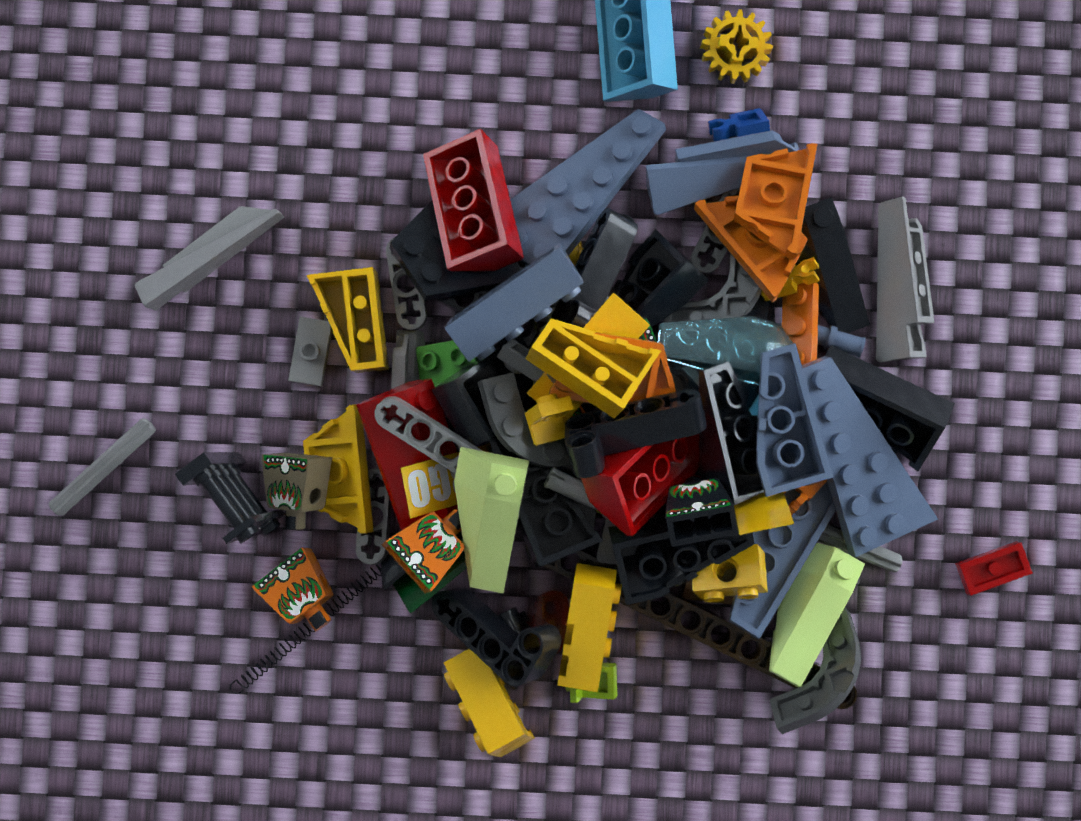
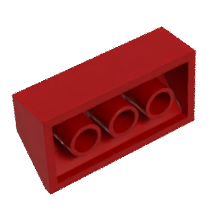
M480 128L424 153L423 158L447 269L449 271H495L524 259L498 146Z
M432 378L406 382L356 404L401 530L427 515L424 514L410 519L401 468L431 460V458L382 428L375 419V409L384 398L396 396L449 429L442 407L432 392V389L435 388ZM392 405L390 408L383 407L387 412L385 416L387 420L391 421L392 418L396 417L403 421L399 427L403 431L406 424L413 418L409 413L405 419L396 414L398 407ZM417 422L412 425L411 433L418 440H426L430 436V429L425 423ZM446 441L440 447L443 456L457 452L453 441ZM458 505L434 512L440 519H444L454 509L458 510Z
M699 434L605 455V468L601 473L590 478H581L589 502L627 536H633L667 501L669 487L684 483L687 478L691 477L698 470Z

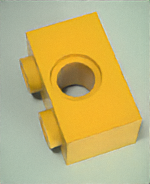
M754 544L720 564L713 563L697 572L698 576L692 579L693 592L701 599H704V602H722L725 596L736 595L739 599L758 598V593H768L765 552L758 544ZM736 569V576L733 580L729 582L722 581V576L726 570Z

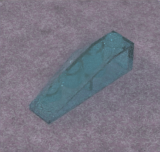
M754 316L664 322L659 324L657 341L663 344L669 361L701 370L729 361L738 380L759 385L761 353L794 344L780 324Z

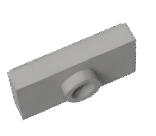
M299 317L288 381L323 387L332 336V328L329 321Z

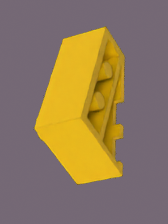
M373 267L306 275L330 323L333 334L350 370L355 373L388 370L389 365L378 272Z
M551 318L532 345L525 359L612 418H615L625 408L661 351L653 348L648 350L628 344V341L620 338L615 340L595 334L593 330Z
M577 563L557 686L598 692L603 657L609 658L612 638H607L608 631L614 632L617 612L611 611L612 604L619 605L622 585L616 583V569Z
M467 649L444 662L448 671L444 673L445 680L452 691L457 690L462 702L458 703L459 709L467 722L472 720L477 731L473 734V737L481 752L487 751L488 755L503 757L535 739L531 730H526L518 714L520 710L516 703L512 702L504 686L503 679L473 651Z

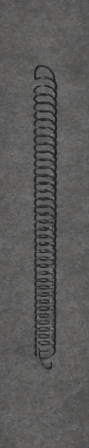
M376 565V567L378 568V570H379V572H380V574H381V575H379L378 573H376V572L370 567V569H371L372 572L374 573L376 579H374L371 575L368 574L367 571H365V573H366V574L368 575V577L370 578L371 583L368 582L362 575H360L361 578L364 580V582H365V584H366V587L363 586V585L356 579V581H357L358 584L360 585L362 591H360L359 589H357V588L353 585V583H351V585L354 587V589H355L357 595H355L354 593H352V592L349 590V588L346 587V589H347V590L349 591V593L351 594L352 599L349 598L347 595H345V593H344L343 591H341L342 594L345 596V598H346V600H347L348 603L344 602V601L337 595V597H338V599L341 601L343 607L339 606V605L334 601V599H332V601L335 603V605H336L338 611H336L335 609H333V608L331 607V605H330L329 603H327V605L331 608V610H332V612H333V615H331V614L328 613V612H327V614L330 615V616H334V614H335L334 611H335V612H339V607H340V608H344V604H349V600H353V598H354L353 595H354V596H358V591H359V592H363V588H368L367 583H368V584H372V583H373L372 579H373V580H377V575H378V576H382V572H381L382 570H381V568H380L378 565ZM303 623V625L308 629L309 635L304 633L300 627L298 628L303 633L305 639L301 638L297 634V632L294 631V634L299 638L300 643L296 642L293 639V637L289 635L290 639L294 642L295 647L291 646L286 639H284L286 644L289 645L290 651L286 650L285 647L281 643H279V645L284 649L286 655H283L282 653H280L277 647H274L275 650L280 654L281 659H278L274 655V653L270 651V654L275 658L276 663L272 662L267 655H265L266 659L271 663V667L267 666L266 663L262 659H260L262 664L266 667V671L262 670L258 663H255V665L261 670L262 675L257 674L255 669L253 667H250L251 670L256 674L257 679H254L251 676V674L248 671H246V674L252 679V683H249L247 679L243 675H241L242 679L247 683V687L243 686L236 679L230 684L229 689L231 693L240 694L243 692V690H241L240 692L235 693L231 690V685L235 681H237V683L243 688H248L249 684H253V680H258V676H263V672H268V668H272V664H277V660H282V656H287V652H291L292 648H296V644H301V640H306V636H311V632L315 631H312L308 628V626L305 623Z

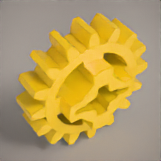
M742 9L738 10L735 17H732L729 11H725L723 21L715 17L711 23L713 28L706 27L703 35L707 39L702 40L700 48L708 51L703 53L702 61H711L708 71L711 73L717 69L720 72L718 80L721 81L725 75L730 76L731 84L735 83L738 76H741L744 83L748 82L750 72L758 76L762 71L761 66H766L770 58L766 54L771 53L773 45L766 42L769 41L772 34L771 32H762L765 25L764 20L757 24L753 22L755 13L752 12L748 18H744ZM731 28L727 35L721 34L720 37H717L722 31ZM735 37H737L736 43H738V48L741 49L737 57L735 45L732 44ZM753 56L756 57L749 64L742 66V62L745 59H752Z

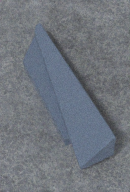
M771 130L675 149L674 163L646 165V187L655 215H660L696 203L699 200H705L738 189L741 185L744 166L748 156L757 154L768 155L774 151L786 148L788 152L798 151L799 147L795 142L792 144L784 142L780 134Z

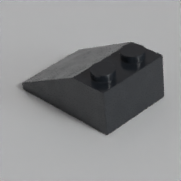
M521 334L514 338V340L528 348ZM508 342L497 347L485 359L474 361L432 389L433 394L457 434L473 445L489 441L495 436L485 412L478 382L513 373L504 366L502 360L497 358L503 345ZM514 373L522 405L527 412L537 404L527 394L534 385L533 380L524 374Z

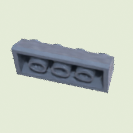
M558 243L450 318L444 328L468 362L475 357L481 361L496 350L494 347L495 343L504 337L508 342L524 331L522 327L524 323L532 318L535 322H538L553 311L550 307L553 303L561 298L565 303L581 292L579 286L584 283L583 279L564 248Z

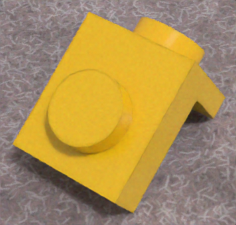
M549 394L536 399L537 404L524 413L534 445L538 446L564 439L565 424L562 417L574 409L570 396L557 398L556 394Z

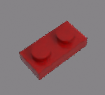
M1018 541L955 563L965 592L970 596L1033 574L1022 542Z

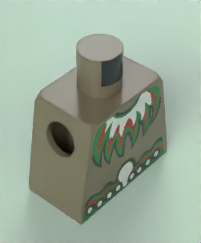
M288 452L262 454L266 503L269 508L286 510L285 529H305L306 512L322 510L324 508L332 457Z

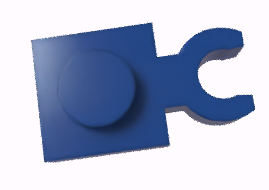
M761 108L729 114V119L708 121L709 134L713 135V141L725 140L732 136L740 137L770 131L769 119Z

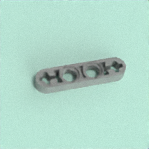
M386 397L376 406L375 419L382 428L455 474L459 455L453 459L444 457L440 450L444 442L453 441L458 445L459 449L465 447L483 451L399 397ZM392 405L398 407L396 411L398 416L405 419L409 413L413 418L406 424L403 431L399 428L403 421L396 417L392 418L391 421L385 418L387 412L383 407L390 408ZM417 422L425 423L430 429L429 438L418 440L413 437L411 433L412 425Z

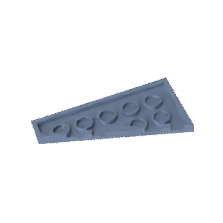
M823 356L802 365L833 478L827 479L849 555L858 557L938 520L833 359Z

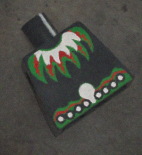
M693 476L687 478L682 484L669 487L665 517L672 547L739 535L733 501L718 478L702 480L699 477Z

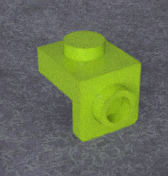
M602 663L598 692L565 687L566 691L570 692V702L578 703L582 698L614 700L618 696L617 664Z

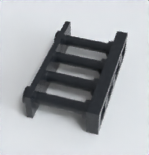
M203 452L175 473V476L183 486L197 485L199 487L202 485L234 528L222 538L225 543L239 541L242 544L252 536L260 533L267 536L281 525L278 520L286 514L283 510L266 511L240 476L242 472L239 468L247 463L239 452Z

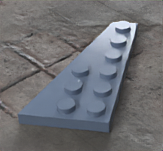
M637 109L511 198L510 201L524 259L519 262L527 266L558 243L561 244L569 256L602 211L608 206L666 131L665 123Z
M828 481L792 515L794 524L753 532L754 543L758 544L765 552L768 593H758V598L739 599L737 595L734 596L728 621L756 639H760L836 511ZM795 489L785 493L788 505L801 495Z

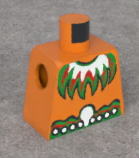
M454 509L441 520L432 511L381 544L424 593L431 592L437 586L465 548L464 544L456 536L461 531L459 512Z
M300 548L252 586L254 591L289 624L299 623L306 618L316 632L332 620L322 607V604L334 594L311 548Z

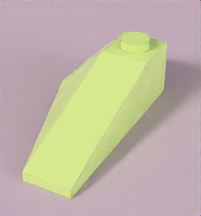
M461 447L454 485L462 539L465 546L464 552L469 586L504 594L530 460Z
M816 543L777 609L776 628L773 631L770 672L798 688L802 686L851 597L865 563L836 547Z

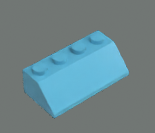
M595 0L603 101L649 99L678 90L670 0Z

